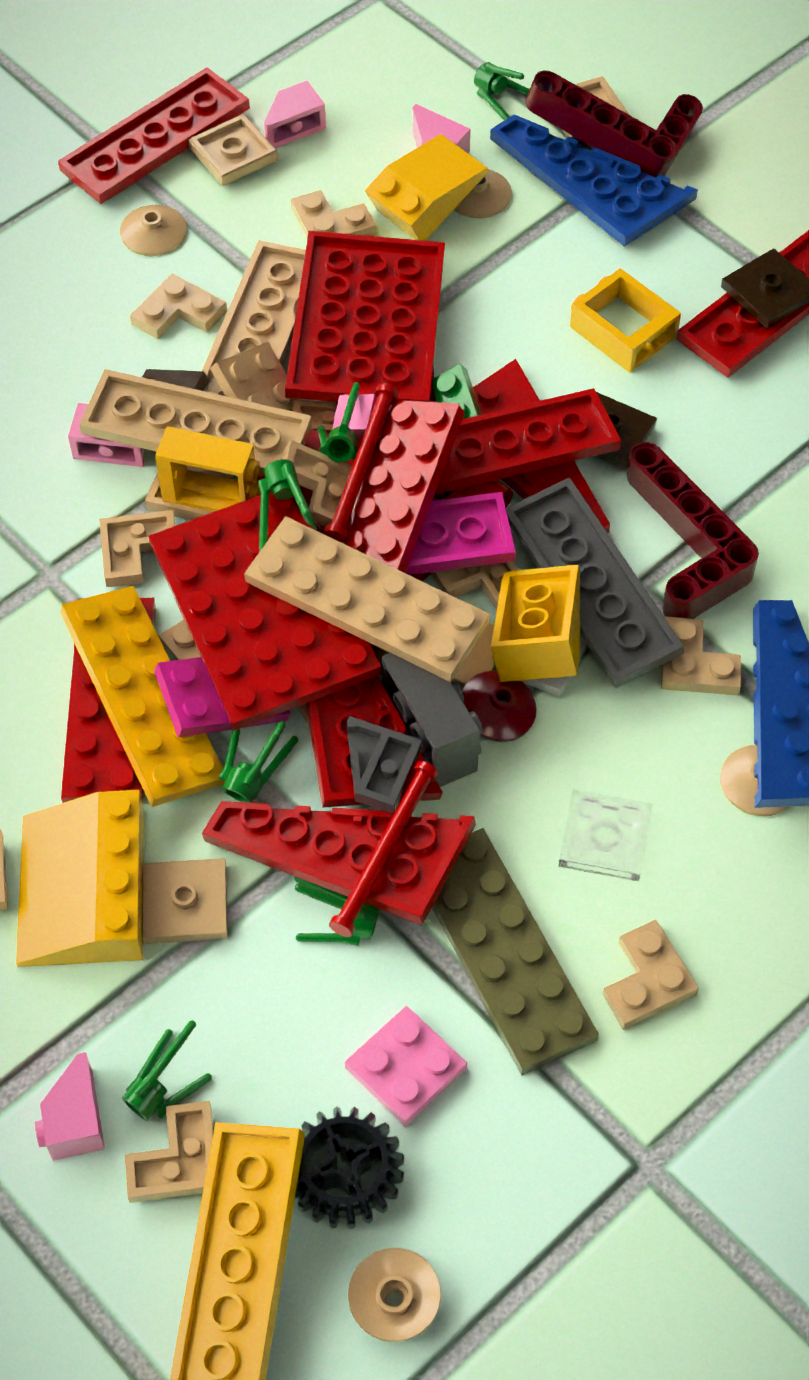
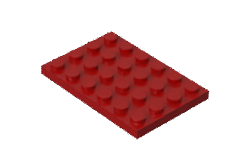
M308 230L285 385V398L338 402L339 396L350 395L353 384L358 382L360 384L359 394H375L379 384H389L398 390L396 400L430 402L445 242Z
M269 494L268 540L285 516L313 529L303 518L294 496L290 499L278 500L273 494ZM261 495L148 536L152 550L233 731L381 675V665L369 642L245 582L244 573L260 552Z

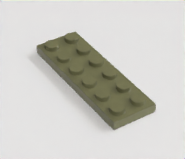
M484 828L472 832L432 909L522 1076L598 1041L599 1033Z

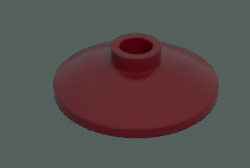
M486 671L473 676L462 690L464 696L463 703L468 712L474 711L478 716L483 729L480 736L496 742H509L519 739L530 730L535 721L537 712L536 702L532 692L522 681L500 682L497 671ZM496 697L504 699L507 703L498 701Z

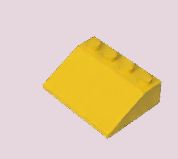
M139 790L96 792L23 816L16 952L17 967L143 960L145 812Z

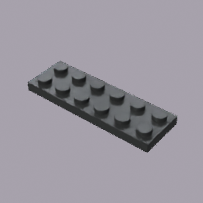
M570 477L506 508L509 525L537 568L579 565L580 634L615 688L684 654V645Z

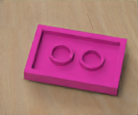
M502 492L432 501L405 573L414 575L515 561L516 551Z
M201 657L157 663L154 672L178 738L233 730ZM287 710L246 727L279 723L280 721L286 722L291 712Z

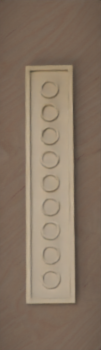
M258 240L202 368V371L205 372L209 379L203 391L225 396L210 368L221 360L265 342L270 343L281 365L283 364L293 338L295 324L293 307L296 299L299 297L305 249ZM186 465L187 470L234 480L236 478V475ZM158 472L145 499L146 510L155 512L173 510L174 516L190 520L213 512L162 501Z

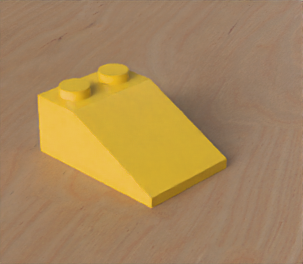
M439 134L387 165L364 191L379 213L414 240L426 241L489 170L451 140Z
M579 565L503 572L490 646L500 682L577 676L580 657Z

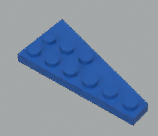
M515 114L490 129V139L624 247L697 198L698 189L688 185L685 189L670 183L671 178L659 174L656 178L641 172V168L637 164L595 147L592 151L578 146V140L569 136L564 140L549 134V128Z
M759 600L753 608V645L756 647L757 658L753 665V677L757 678V690L754 693V744L757 745L758 761L754 765V778L758 779L755 808L809 806V642L792 600Z

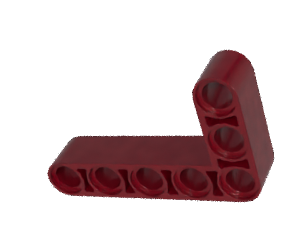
M547 70L539 71L535 74L525 100L528 110L592 147L639 165L641 172L656 178L659 174L664 176L667 174L690 137L703 110L702 103L695 96L690 94L679 95L655 130L558 74Z
M650 442L635 444L631 448L629 455L627 481L701 558L668 580L664 593L662 612L665 617L694 619L752 581L759 556L758 548L660 447Z

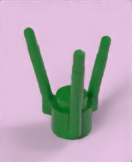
M487 62L482 64L475 73L474 85L479 88L476 94L485 99L503 120H506L510 116L491 95L501 94L506 86L528 95L529 88L507 79V77L523 80L525 75Z
M355 382L352 386L340 426L334 428L328 437L324 426H318V435L321 443L319 452L327 454L332 461L337 463H344L350 459L355 460L359 446L357 447V436L349 428L360 389L358 382Z
M285 459L269 463L264 468L266 478L258 481L261 492L259 551H261L268 540L269 494H273L278 500H286L294 496L303 518L317 531L313 517L300 490L294 463Z
M280 721L253 766L240 762L238 767H233L241 729L232 730L225 765L218 777L220 780L225 781L222 787V791L237 801L251 803L252 799L257 798L263 785L298 742V737L292 736L261 774V768L286 727L285 722Z
M298 877L294 878L299 883L295 885L297 892L338 909L343 908L348 898ZM364 903L353 923L355 930L351 937H344L337 933H298L295 938L299 942H335L359 946L361 938L372 939L380 909Z
M194 1020L187 1023L158 1061L173 1035L171 1029L165 1030L136 1078L125 1089L127 1092L121 1097L122 1101L145 1121H148L153 1114L162 1119L166 1115V1106L177 1105L212 1079V1075L206 1073L167 1100L163 1096L168 1091L157 1080L195 1029L196 1022Z

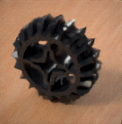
M336 1106L333 1109V1118L328 1120L325 1114L319 1111L316 1114L317 1126L307 1121H304L301 1125L302 1131L305 1132L295 1194V1198L301 1197L298 1202V1209L301 1212H305L313 1208L312 1220L316 1223L321 1221L326 1214L329 1215V1226L333 1229L338 1226L339 1218H346L348 1228H355V1216L359 1215L362 1216L367 1224H370L373 1221L371 1209L374 1208L378 1212L385 1214L388 1210V1204L384 1198L396 1200L399 1193L398 1188L394 1184L404 1181V1172L399 1169L400 1166L404 1165V1154L395 1152L400 1146L397 1136L387 1137L390 1127L386 1122L374 1127L376 1117L372 1112L367 1114L363 1120L359 1119V1109L355 1106L350 1110L349 1117H342L341 1109ZM341 1138L356 1139L363 1143L351 1146L344 1143ZM326 1144L328 1157L317 1165V1170L308 1174L307 1171L311 1158L321 1146ZM336 1153L341 1162H347V1167L351 1163L352 1181L347 1172H341V1167L337 1171ZM380 1160L381 1169L378 1177L368 1189L363 1191L360 1177L366 1171L371 1170V1164ZM320 1188L324 1191L338 1188L343 1190L348 1197L332 1196L324 1193Z

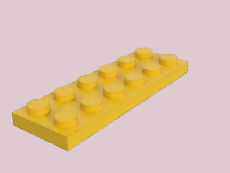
M134 585L62 604L60 614L151 807L224 785L225 781L218 778L223 767L207 734L179 738L176 734L154 672L158 662L170 661Z
M215 1122L170 1380H266L305 1132L300 1128Z

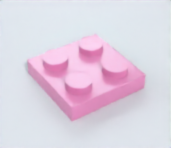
M406 1005L345 1061V1069L406 1127L467 1070V1062Z

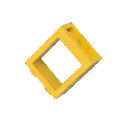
M619 268L610 276L603 277L587 293L580 294L575 298L571 305L570 328L631 373L676 338L681 312ZM617 297L650 321L630 337L597 314L598 311Z
M169 426L166 427L155 454L162 501L215 512L261 495L259 484L257 483L260 462L255 460L254 444ZM186 465L236 475L238 480L187 470Z

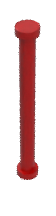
M379 384L375 392L377 400L332 523L327 525L324 531V535L341 543H344L347 538L346 526L391 403L396 401L398 396V390L389 384Z
M424 761L416 763L413 769L415 775L343 908L339 915H334L329 922V927L335 933L344 937L352 936L355 930L353 923L425 789L429 783L436 780L439 774L433 765Z

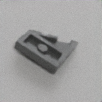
M349 716L347 720V733L355 801L393 814L422 749V740Z

